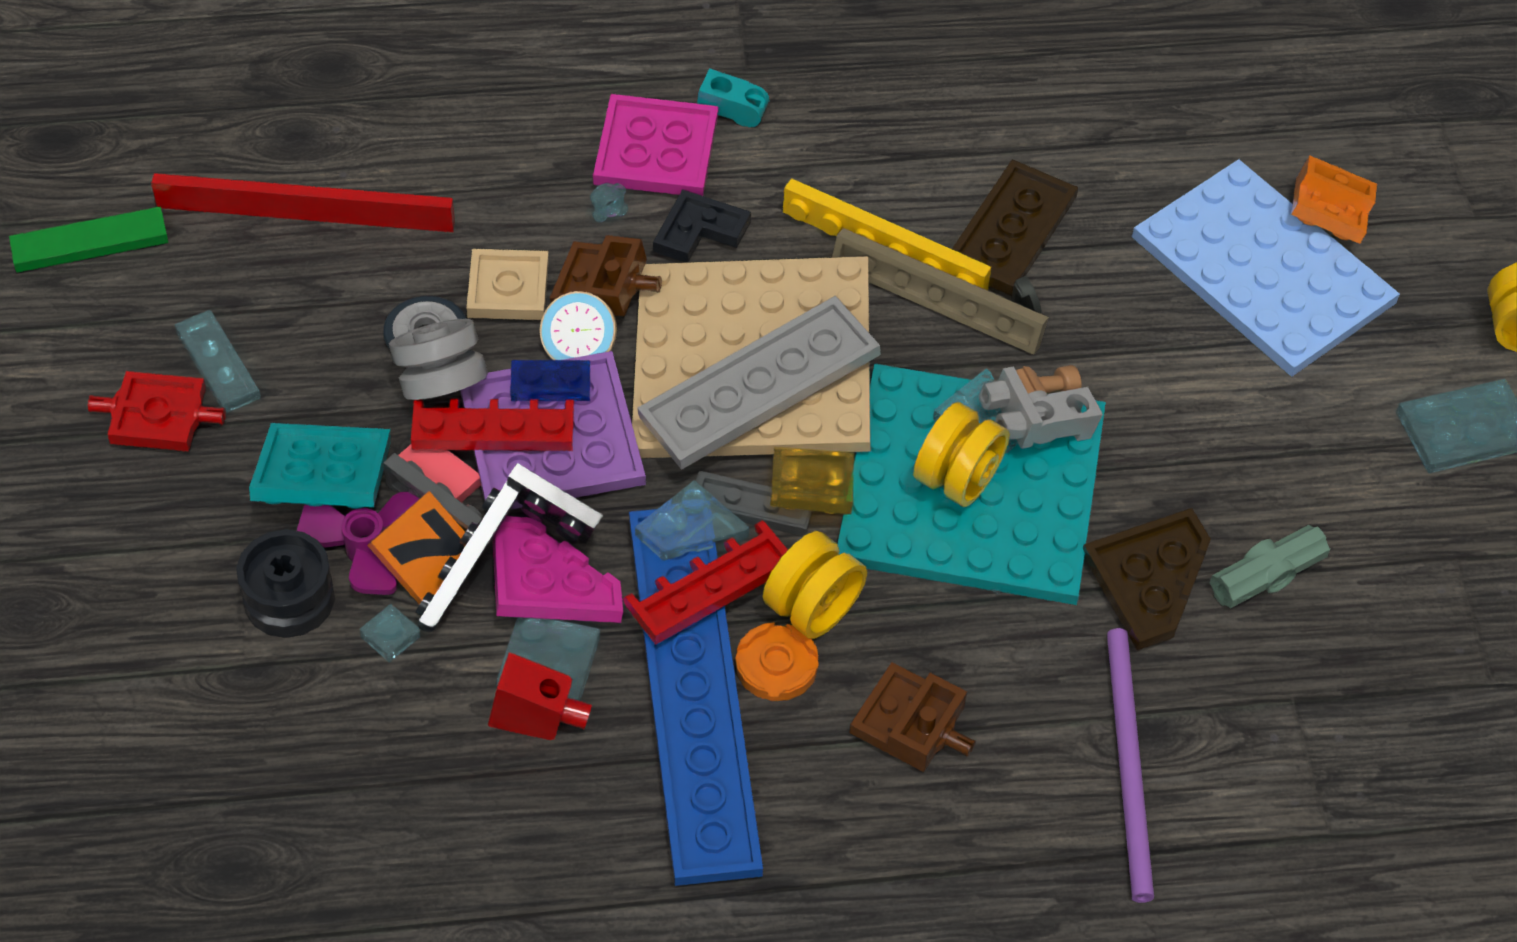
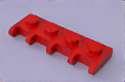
M450 398V408H424L423 399L414 400L411 431L412 450L573 451L574 400H566L565 409H539L538 399H530V409H499V399H490V408H459V398Z
M763 520L754 525L755 531L758 534L757 537L741 546L734 538H729L724 541V547L728 553L707 565L698 556L689 561L693 572L675 583L670 584L664 576L656 579L655 585L659 591L639 602L631 593L623 598L627 609L655 645L767 582L772 570L788 549Z

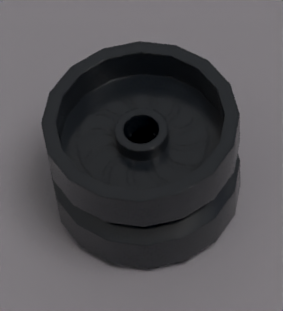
M288 529L272 531L254 539L241 553L236 567L238 584L245 613L254 627L271 636L283 638L301 636L318 628L331 614L335 601L332 576L327 552L317 539L300 531Z

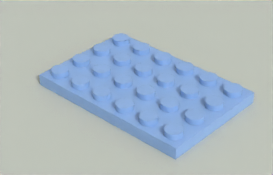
M1238 159L1135 226L1132 238L1292 377L1395 305L1400 293L1321 227L1306 225L1297 217L1291 215L1293 204Z

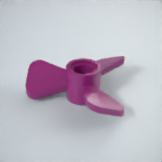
M400 492L393 495L379 513L372 509L359 508L349 512L346 516L331 505L314 507L305 504L297 531L305 532L317 539L323 548L345 545L346 554L353 561L349 573V582L355 591L363 594L390 595L397 590L396 579L367 545L420 498L408 492Z

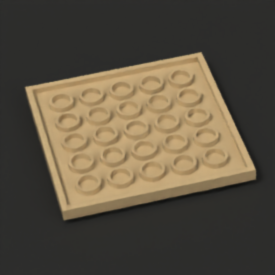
M868 256L645 264L641 275L661 276L662 288L659 293L639 290L632 427L641 458H666L671 456L639 418L637 409L639 406L828 299L836 296L869 332ZM870 361L706 456L871 451Z

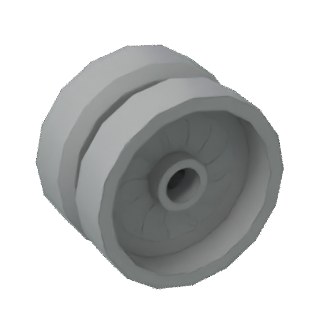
M454 319L430 324L404 333L391 340L389 348L394 363L397 366L408 367L399 376L402 392L406 399L419 400L446 395L465 389L486 378L488 371L483 355L470 350L478 341L474 322L471 319Z

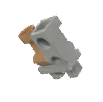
M1074 365L1059 367L1054 372V376L1038 377L1036 372L1030 367L1023 366L1022 369L1015 370L1014 367L1003 368L999 379L983 384L979 394V400L984 409H1001L1002 413L997 415L995 422L1008 429L1010 433L1009 440L1016 439L1021 449L1032 447L1033 443L1044 444L1056 438L1073 435L1077 441L1091 439L1103 415L1089 388H1081V377ZM1085 405L1087 411L1082 413L1081 409Z

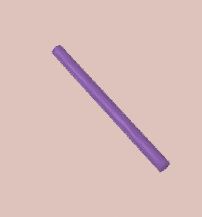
M1116 628L1108 631L1107 642L1131 893L1133 901L1145 903L1154 899L1128 632L1124 629Z

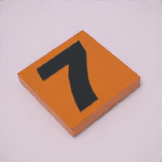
M428 491L367 546L416 602L420 604L428 591L435 595L443 581L437 577L449 557L451 556L457 560L464 550L465 546L459 542L465 531L434 495Z

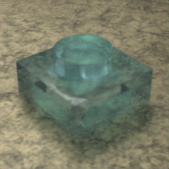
M392 604L388 605L360 628L361 638L389 663L420 638L419 628Z

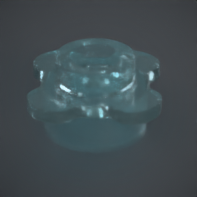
M601 184L591 193L590 200L595 208L592 216L597 222H603L608 217L616 215L621 217L627 213L628 205L624 202L626 189L622 184Z

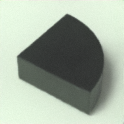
M1024 276L1015 280L1011 301L1042 314L1038 296L1028 277Z

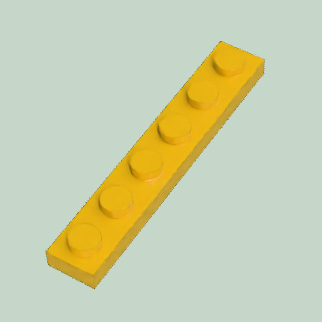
M792 178L785 186L783 213L790 215L795 220L808 223L833 236H837L845 228L988 291L991 274L990 266Z

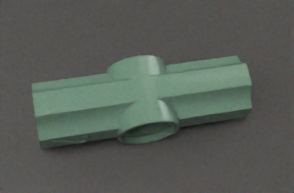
M1307 525L1275 543L1271 539L1259 542L1247 552L1242 560L1212 575L1210 585L1212 586L1214 597L1222 606L1225 605L1232 608L1264 590H1267L1268 593L1280 591L1295 578L1298 572L1328 557L1330 548L1327 544L1326 536L1318 526L1312 527Z

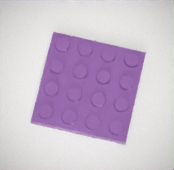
M612 351L488 372L486 378L480 382L460 390L464 408H490V399H499V409H530V399H538L539 409H565L566 400H574L573 451L473 450L484 501L494 487L501 491L517 463L574 498L646 485L645 471ZM515 502L511 509L521 508L523 505Z

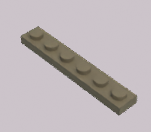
M845 228L837 234L832 258L868 256L869 283L1033 355L1040 348L1049 317Z

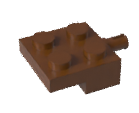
M606 235L602 244L573 241L551 293L550 301L552 303L559 296L569 292H587L601 298L610 307L615 316L624 317L632 296L636 291L645 290L659 293L662 288L661 276L641 275L647 261L642 239Z
M891 662L853 719L849 730L850 734L922 772L926 770L935 754L943 749L945 745L968 757L976 743V740H972L954 730L955 723L964 710L967 691L932 673H929L927 678L924 679Z

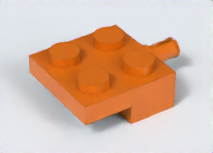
M1309 155L1296 178L1291 215L1297 217L1306 225H1316L1331 231L1339 239L1352 240L1360 244L1367 233L1368 215L1376 201L1377 184Z

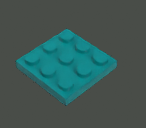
M271 423L249 486L250 501H262L268 504L302 503L314 507L341 505L354 509L374 507L384 471L383 462L387 459L391 444V430Z

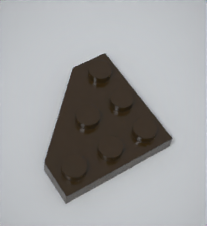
M1192 508L1083 545L1084 558L1123 627L1128 632L1136 650L1174 638L1211 540Z

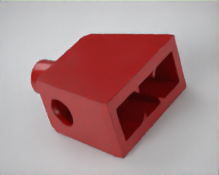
M509 652L496 689L488 726L546 740H554L560 722L585 729L592 705L568 697L573 681L570 676Z

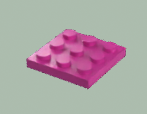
M611 94L593 173V185L680 195L683 189L704 196L718 120V106Z

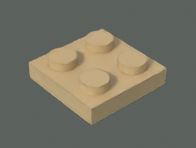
M472 249L467 318L541 320L546 305L549 265L548 251Z

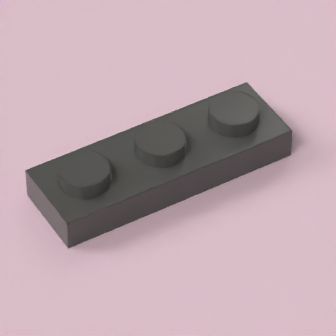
M394 453L383 462L386 485L394 492H408L421 498L430 491L465 532L471 522L477 525L481 523L483 516L474 506L469 504L465 506L453 496L447 486L440 482L436 484L425 476L422 469L413 461L406 462Z

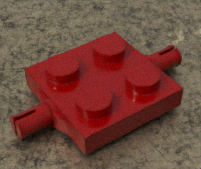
M126 371L122 386L113 398L90 395L88 399L89 412L111 413L112 420L107 435L110 444L189 451L194 431L201 422L223 425L226 418L225 408L202 406L206 390L204 378Z

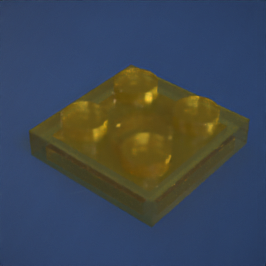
M774 447L770 506L783 507L789 510L802 509L821 511L828 514L840 513L851 515L853 505L854 453Z

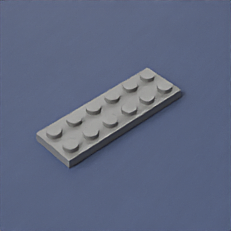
M834 296L637 408L638 415L682 470L880 356V345L843 303Z

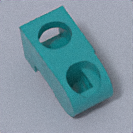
M709 68L699 89L697 104L718 106V115L733 119L737 124L750 128L759 125L770 100L768 93L763 88L751 84L749 81Z

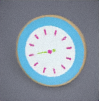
M575 291L559 296L547 307L541 319V342L547 354L554 361L609 352L612 350L616 340L617 326L612 310L601 298L591 293Z

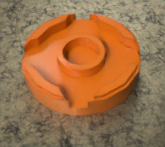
M764 623L751 629L740 640L735 657L737 677L744 688L755 696L770 701L791 700L805 693L814 683L819 667L818 651L812 639L807 638L790 624H786V627L781 625L775 626V623Z

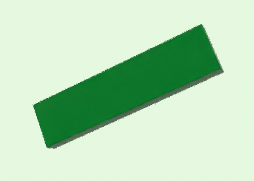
M161 206L9 236L16 273L169 243Z

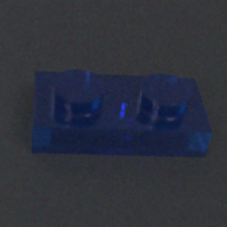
M590 360L511 361V401H530V399H538V401H590Z

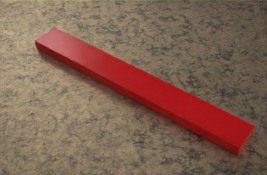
M154 173L151 182L156 206H161L163 209L454 232L455 227L453 198L158 173Z

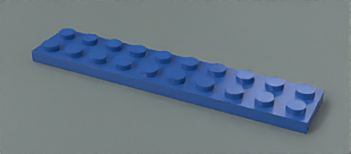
M710 504L629 512L639 602L659 591L655 585V580L659 577L664 576L670 584H673L691 574L693 570L689 561L698 556L705 565L718 558ZM725 606L656 645L643 629L675 886L763 877V864Z

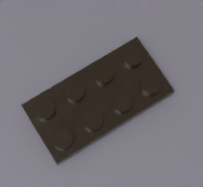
M1012 159L952 250L990 266L989 286L1012 296L1015 280L1027 275L1076 199L1078 187Z

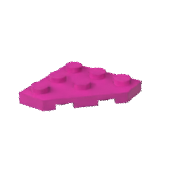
M505 517L492 538L496 616L621 623L623 602L621 582L609 572L602 575L588 564L589 558L565 540L559 543L546 533V526L541 522L528 517Z

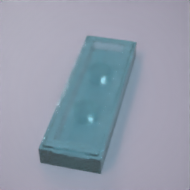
M211 310L175 324L179 338L220 407L226 409V413L261 398L258 387Z

